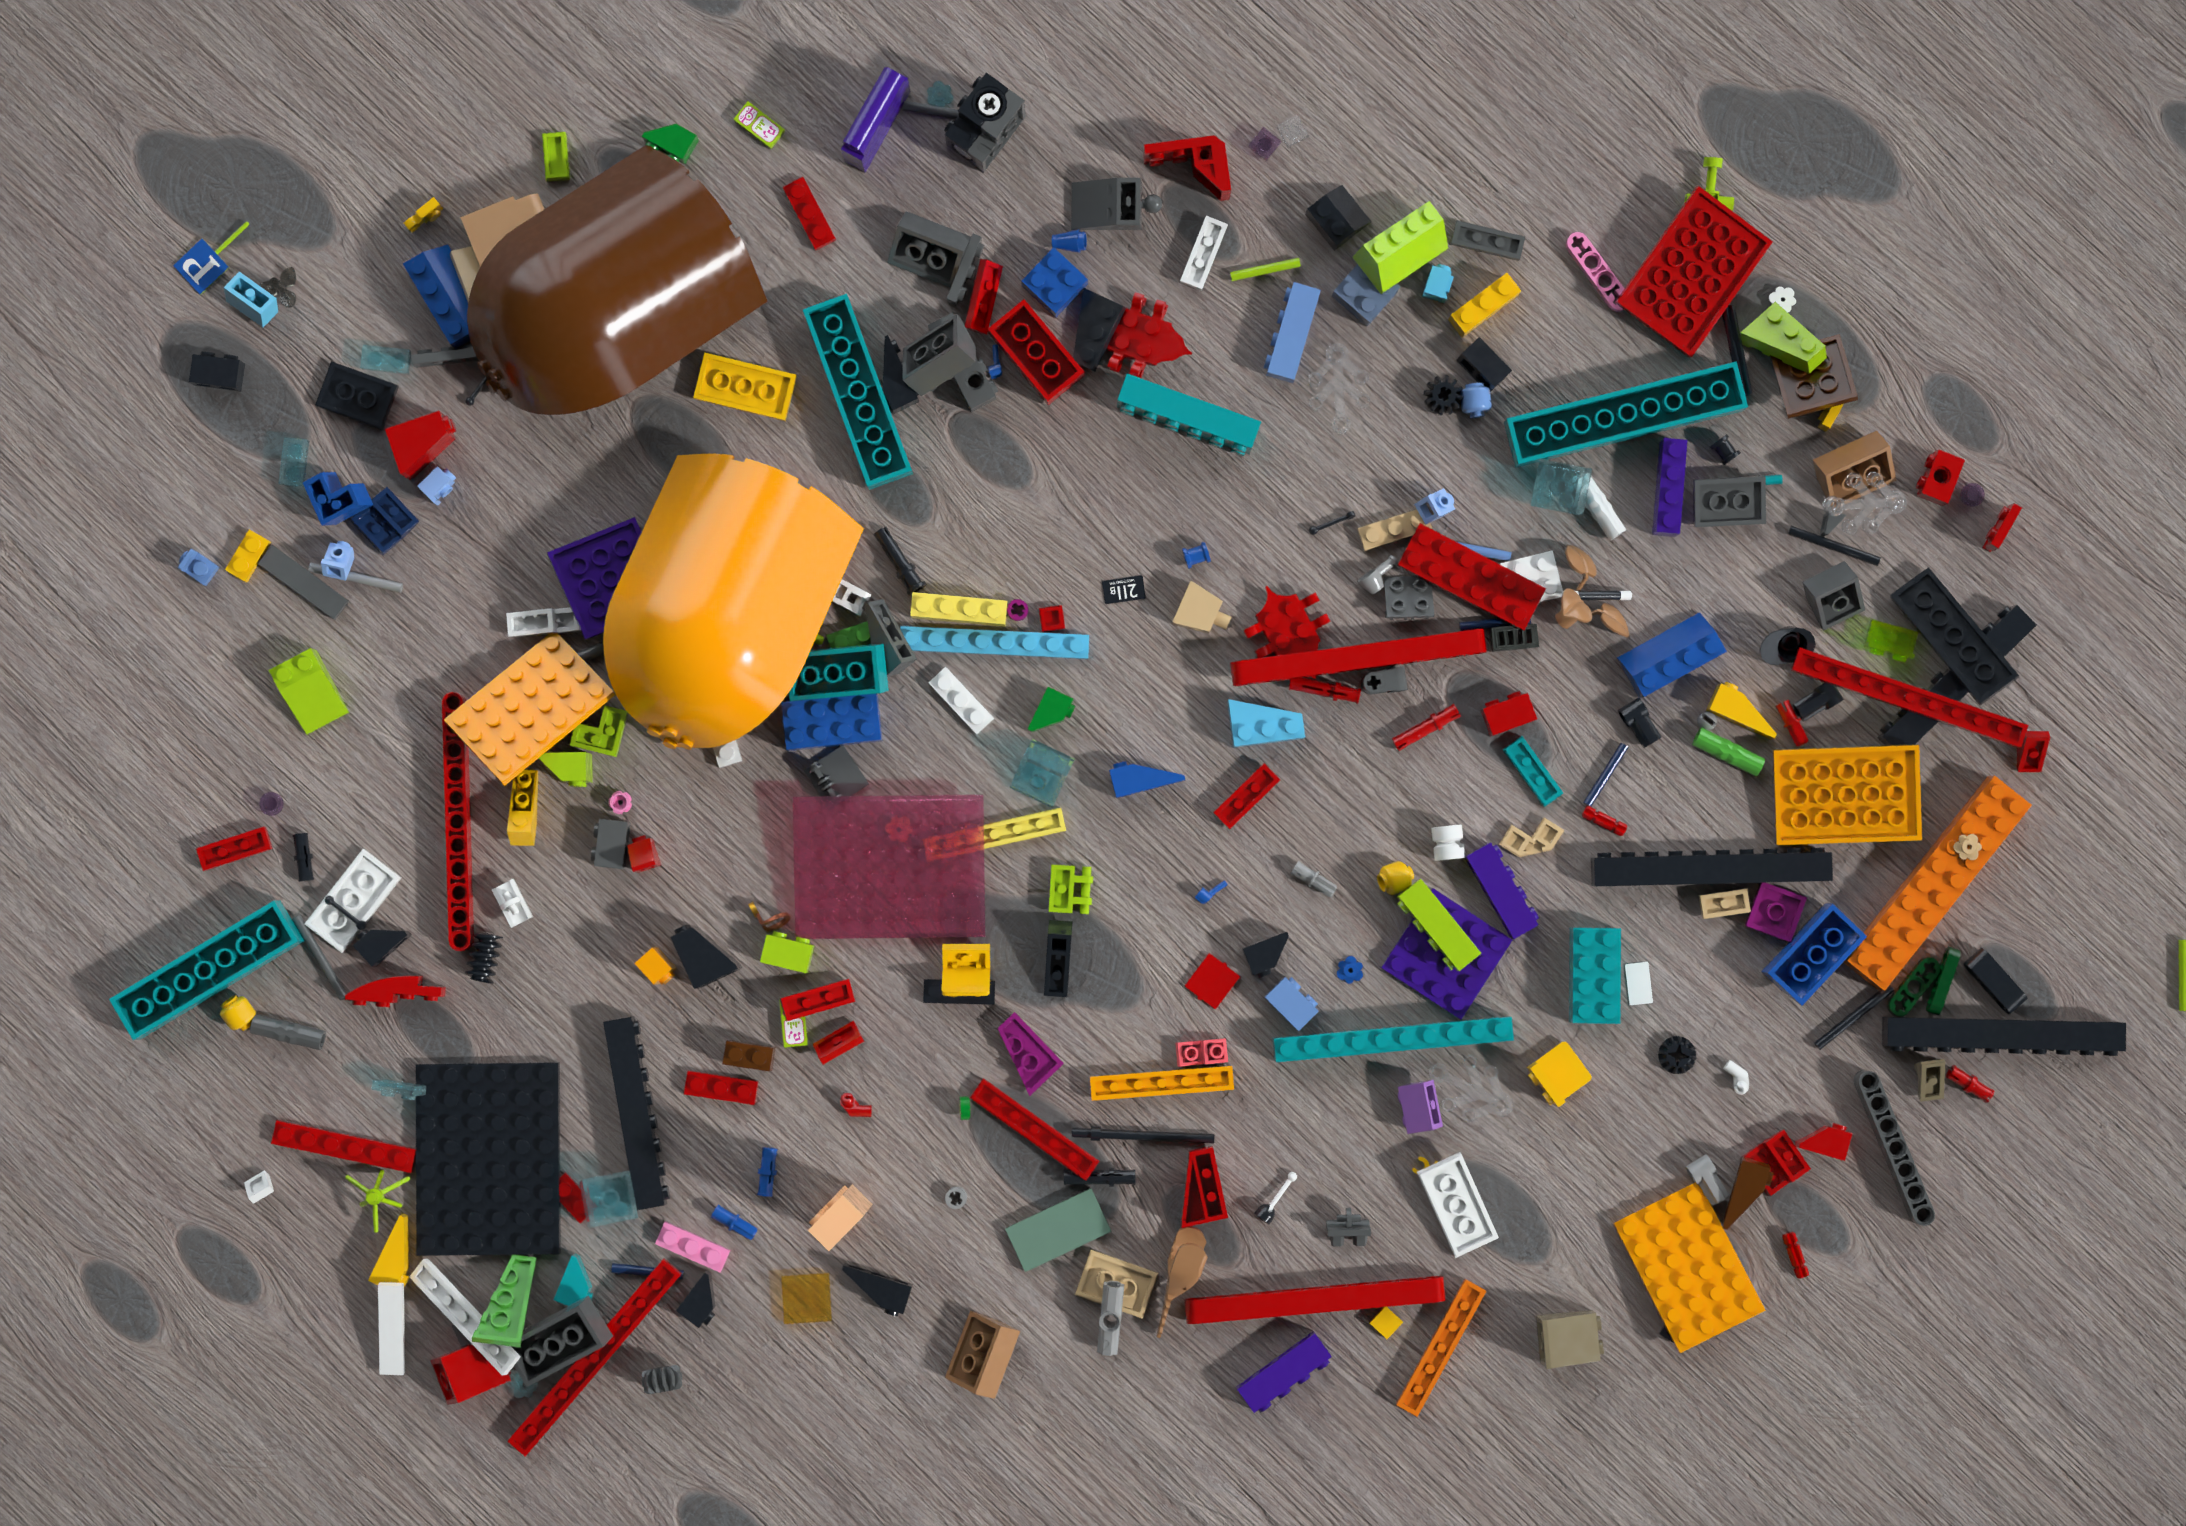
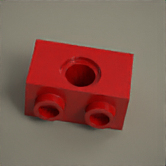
M1942 450L1929 454L1924 467H1927L1925 475L1920 476L1916 485V489H1919L1916 496L1940 506L1948 504L1965 459ZM1935 471L1943 475L1942 483L1934 479Z

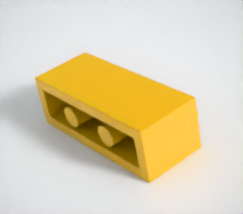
M1505 273L1452 313L1448 321L1463 338L1515 299L1521 290L1510 275Z

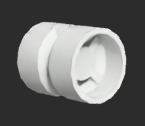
M1462 825L1431 828L1432 841L1437 844L1433 848L1435 861L1465 858L1464 844L1460 843V840L1463 838Z

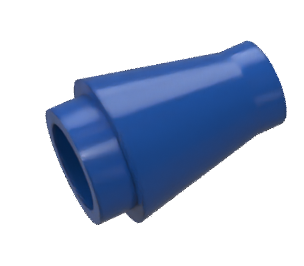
M1080 229L1052 235V248L1080 253L1087 248L1086 232H1080Z

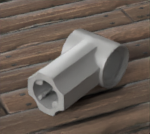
M1706 1154L1686 1166L1690 1177L1696 1182V1185L1699 1184L1703 1194L1712 1206L1729 1196L1716 1174L1717 1170Z

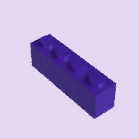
M1663 438L1659 442L1652 535L1676 537L1680 534L1688 440Z
M1490 842L1466 855L1465 860L1511 939H1515L1538 926L1539 924L1536 920L1539 917L1532 906L1529 908L1524 899L1527 896L1522 887H1517L1512 880L1515 878L1509 865L1504 866L1500 858L1503 857L1501 850L1497 845L1493 846Z
M1312 1331L1237 1385V1390L1254 1413L1258 1410L1261 1413L1272 1405L1270 1401L1278 1396L1281 1399L1291 1391L1290 1387L1296 1382L1300 1385L1311 1377L1309 1373L1317 1368L1319 1371L1330 1363L1328 1359L1332 1356L1316 1333Z

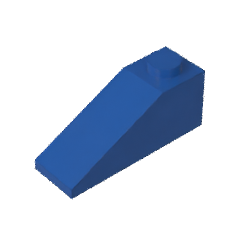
M1126 761L1113 764L1114 769L1109 770L1116 798L1185 781V776L1182 774L1135 764L1127 765Z

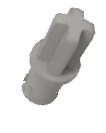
M1300 861L1297 862L1291 872L1292 875L1307 883L1309 888L1312 886L1328 897H1331L1337 889L1335 884L1319 875V871L1311 870Z

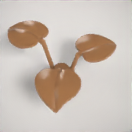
M1567 544L1565 546V554L1569 565L1576 572L1583 575L1582 581L1575 590L1580 591L1588 580V576H1596V566L1587 553L1578 547ZM1569 588L1563 591L1561 610L1555 615L1556 621L1561 627L1568 629L1577 621L1589 623L1592 620V616L1598 614L1601 615V621L1607 628L1619 635L1629 637L1627 623L1617 608L1603 603L1601 609L1591 611L1584 601L1581 600L1577 592Z

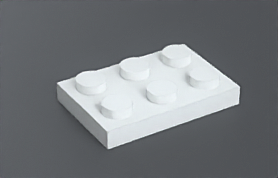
M1553 550L1500 563V565L1546 588L1539 603L1562 597L1563 589Z

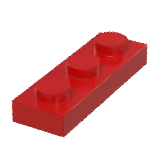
M804 177L782 187L815 251L836 241Z
M980 259L965 321L967 329L979 334L988 333L1003 266L987 259Z
M1264 763L1213 813L1230 830L1280 779Z
M263 826L198 847L196 851L202 870L207 871L272 850L273 847L267 828Z
M849 979L779 998L786 1021L855 1002Z
M688 1070L684 1095L755 1105L759 1081Z

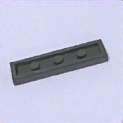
M274 545L269 548L258 563L334 620L337 619L349 603V600Z

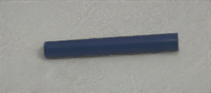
M1499 618L1459 622L1460 631L1513 626Z
M1620 743L1585 798L1584 804L1592 807L1629 747Z
M612 1263L611 1273L649 1276L656 1267ZM679 1270L682 1274L678 1279L683 1280L684 1270Z

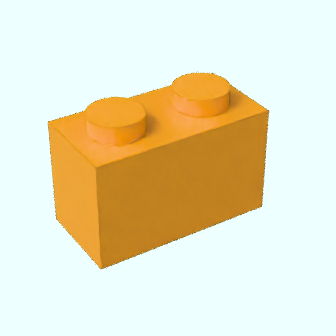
M652 947L634 963L653 985L668 983L675 976L673 971L677 969L659 947Z

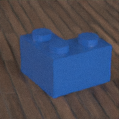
M321 472L303 482L321 526L337 525L373 505L364 483L348 484L342 488L336 472Z

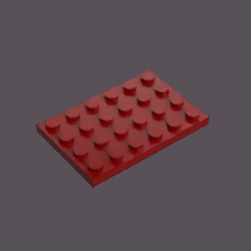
M1697 186L1615 303L1687 357L1691 358L1773 241L1700 186Z

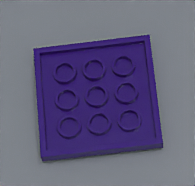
M635 517L547 552L550 563L585 640L604 633L609 603L642 533Z
M1432 888V893L1481 954L1462 970L1456 971L1455 968L1450 970L1442 960L1445 957L1440 950L1436 952L1427 942L1430 937L1425 931L1420 933L1412 922L1415 920L1413 918L1381 968L1461 1020L1513 940Z

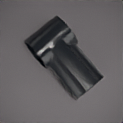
M1824 683L1815 688L1813 693L1794 703L1793 707L1797 716L1804 722L1824 709L1832 708L1844 699L1836 686Z
M1636 698L1618 709L1621 719L1627 727L1632 729L1643 748L1661 738V735L1649 718L1648 709L1640 698Z

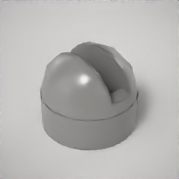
M1703 712L1698 716L1697 724L1699 728L1702 727L1709 731L1716 726L1717 718L1712 712ZM1706 716L1713 722L1712 726L1702 718Z

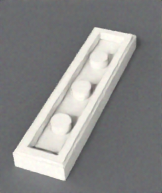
M380 1282L378 1284L380 1375H404V1283Z

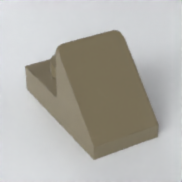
M1931 1060L1914 1064L1918 1075V1098L1920 1102L1944 1099L1945 1060Z

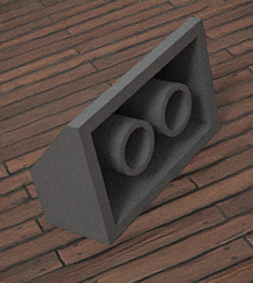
M906 211L897 226L887 263L951 288L971 236Z
M958 314L903 348V381L920 396L933 391L937 386L952 379L956 374L971 367L976 362L975 344Z

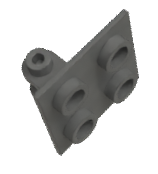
M1418 576L1384 577L1385 618H1390V620H1393V618H1404V620L1411 618L1414 620V618L1429 619V617L1435 616L1432 583Z
M844 745L804 770L829 810L869 785Z

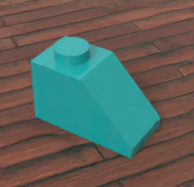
M575 1253L571 1256L553 1299L567 1306L586 1296H589L590 1299L593 1297V1293L590 1292L592 1284L579 1254Z

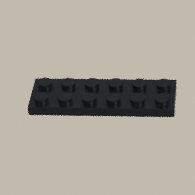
M1929 567L1890 595L1892 601L1979 706L2019 678L2018 673Z

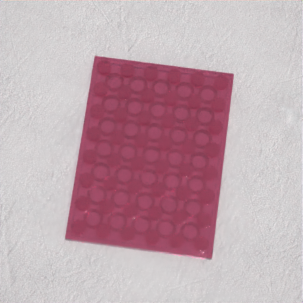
M984 794L793 796L795 939L796 936L806 939L986 936Z

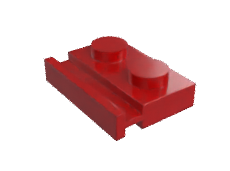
M2013 503L2008 507L2004 506L1998 514L1995 526L1986 535L1985 539L1987 540L1982 547L1983 549L1991 552L2000 548L2022 507Z

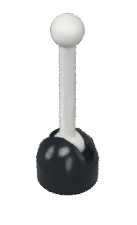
M1290 1172L1287 1181L1271 1203L1258 1207L1254 1213L1258 1218L1270 1225L1275 1217V1204L1290 1183L1297 1179V1174Z

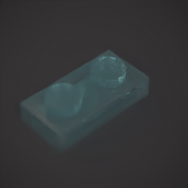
M363 345L360 368L362 370L409 374L411 350Z
M284 437L278 484L304 488L303 482L306 475L309 440Z
M382 1079L372 1081V1090L381 1091L382 1096L394 1097L396 1093L401 1094L402 1099L415 1100L416 1096L426 1094V1085Z

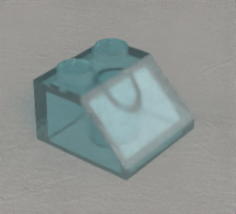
M1032 739L1020 762L1010 788L1053 808L1075 759Z

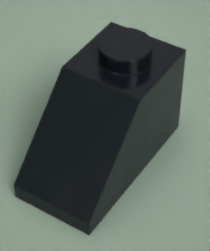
M366 929L355 938L357 942L353 946L371 967H377L412 934L409 931H368Z
M1288 932L1242 948L1252 975L1257 974L1258 978L1272 973L1271 969L1276 967L1289 938Z
M707 1270L676 1310L698 1328L702 1324L707 1326L715 1316L712 1312L716 1305L711 1272Z

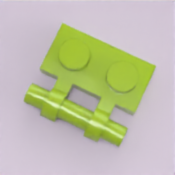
M1051 865L1049 912L1072 913L1073 904H1080L1079 914H1089V905H1092V898H1090V887L1093 884V876H1091L1092 867L1082 866V876L1075 875V866ZM1074 883H1081L1080 897H1073Z

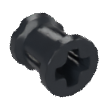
M1727 434L1710 446L1721 457L1723 465L1741 453L1739 450L1736 451L1730 443Z

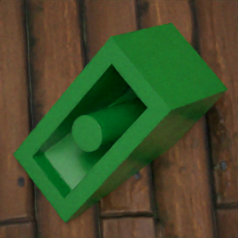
M1047 687L1027 730L1035 732L1064 722L1065 717L1070 719L1076 707L1072 704L1074 699Z

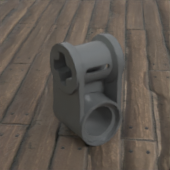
M1404 666L1368 673L1361 680V689L1370 695L1408 690ZM1371 677L1373 681L1378 682V685L1374 686V689L1372 688V686L1367 685V682L1371 680Z

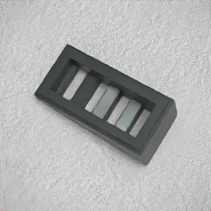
M1528 624L1524 631L1521 630L1523 644H1518L1517 631H1520V629L1514 626L1493 627L1489 629L1492 652L1539 647L1537 624ZM1526 630H1531L1532 643H1527ZM1511 631L1513 636V645H1509L1508 632ZM1503 632L1504 645L1500 646L1499 633Z

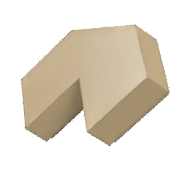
M1545 817L1531 837L1515 826L1510 825L1498 845L1518 858L1546 852L1554 848L1564 829Z

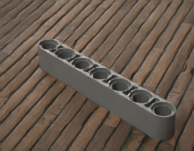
M1861 1070L1854 1076V1085L1908 1217L1918 1225H1930L1935 1219L1934 1209L1880 1078L1875 1072ZM1865 1075H1869L1872 1082L1869 1087L1865 1088L1862 1085V1078ZM1878 1097L1881 1104L1878 1109L1874 1110L1871 1107V1101L1873 1098ZM1884 1119H1887L1890 1123V1127L1886 1132L1880 1129V1123ZM1896 1141L1899 1145V1150L1892 1154L1889 1146L1892 1142ZM1905 1163L1908 1166V1172L1906 1175L1900 1176L1898 1169L1900 1165ZM1911 1186L1917 1188V1194L1914 1198H1909L1907 1193ZM1924 1208L1926 1210V1217L1919 1221L1917 1212L1919 1209Z

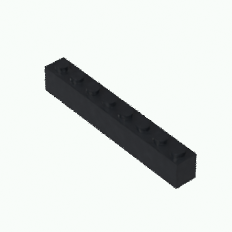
M2018 605L2011 606L2010 608L2009 606L2004 607L1997 614L1999 619L1994 624L1989 622L1982 629L1983 633L2003 657L2037 626ZM1949 668L1944 673L1938 672L1930 680L1932 684L1926 689L1956 701H1960L1968 693ZM1900 709L1896 713L1899 717L1893 723L1888 721L1880 729L1882 733L1877 738L1885 746L1915 745L1939 721Z
M634 1016L605 1021L603 1025L636 1211L664 1206L667 1204V1199H670L668 1185H664L663 1182L666 1169L664 1161L660 1162L658 1152H662L660 1138H656L654 1129L658 1128L656 1115L651 1114L650 1105H653V1096L651 1091H647L646 1082L649 1081V1073L647 1067L643 1068L642 1058H645V1050L643 1044H639L638 1035L641 1034L639 1020L635 1021Z

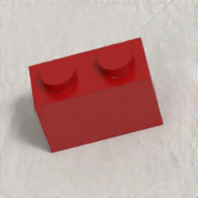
M1517 691L1507 695L1508 700L1499 703V700L1495 699L1485 703L1486 708L1482 709L1481 713L1490 737L1537 720L1528 693L1521 694V691Z

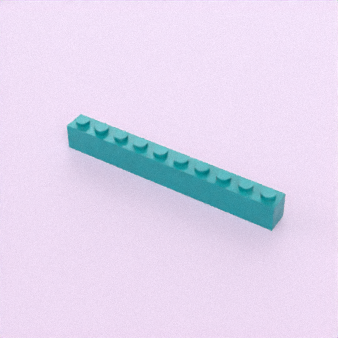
M1503 1016L1275 1037L1272 1040L1274 1061L1287 1062L1514 1041L1512 1017Z

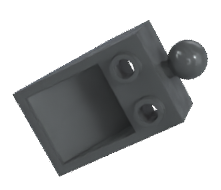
M1110 178L1073 182L1071 230H1142V209L1149 213H1157L1162 208V200L1155 194L1148 195L1145 199H1142L1141 178ZM1133 191L1135 196L1133 198L1126 197L1127 192ZM1131 214L1135 218L1134 220H1126V217Z

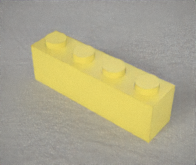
M912 592L910 616L914 619L1006 627L1008 602L1005 600Z

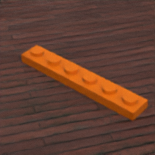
M1464 1279L1396 1402L1397 1406L1418 1417L1486 1293L1485 1289Z

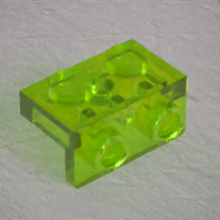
M1872 619L1870 620L1864 648L1870 649L1869 653L1883 656L1886 653L1893 655V660L1906 662L1907 659H1914L1915 654L1913 650L1918 631Z

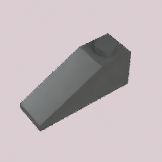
M884 599L868 602L865 604L871 645L884 643L887 677L900 674L917 658Z

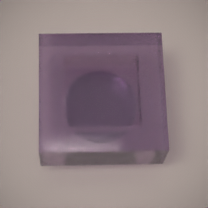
M1263 127L1248 147L1265 161H1268L1282 141Z

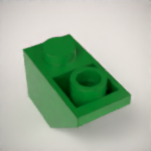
M678 124L647 131L642 135L644 142H646L645 145L660 150L683 164H686L699 142L696 134Z

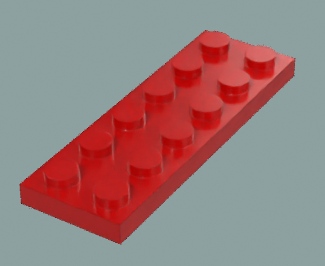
M1419 523L1397 565L1522 631L1526 629L1546 590L1543 586Z

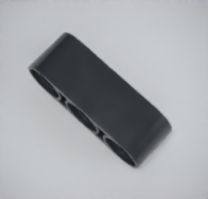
M1980 948L1963 963L1967 971L2007 1014L2010 1015L2028 999L2020 987L1985 949Z

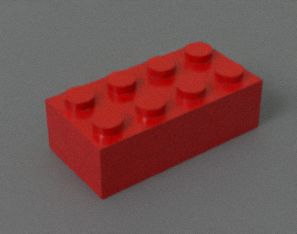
M1025 299L988 328V334L1047 405H1050L1084 377V370Z

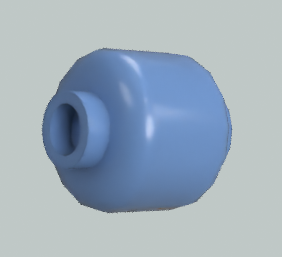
M1484 383L1466 384L1465 389L1460 392V395L1463 396L1461 410L1465 414H1470V418L1484 417V412L1491 410L1490 389L1484 386Z

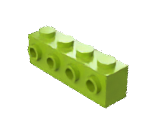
M1418 879L1397 896L1400 900L1397 905L1405 914L1410 913L1415 919L1412 922L1420 933L1425 931L1430 937L1427 942L1436 952L1438 950L1442 952L1445 956L1442 960L1450 970L1454 968L1456 971L1462 970L1481 954L1422 879Z

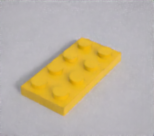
M704 352L693 398L786 422L797 375Z

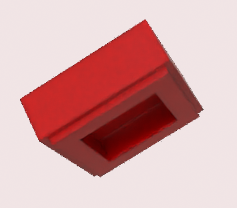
M1062 605L1039 608L1042 632L1065 629Z

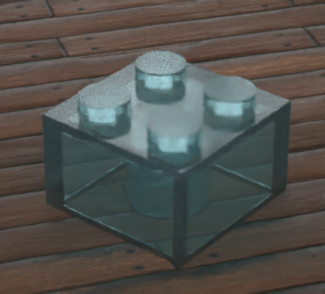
M1540 459L1530 506L1583 515L1592 468Z
M630 1171L583 1179L579 1182L588 1229L638 1218Z

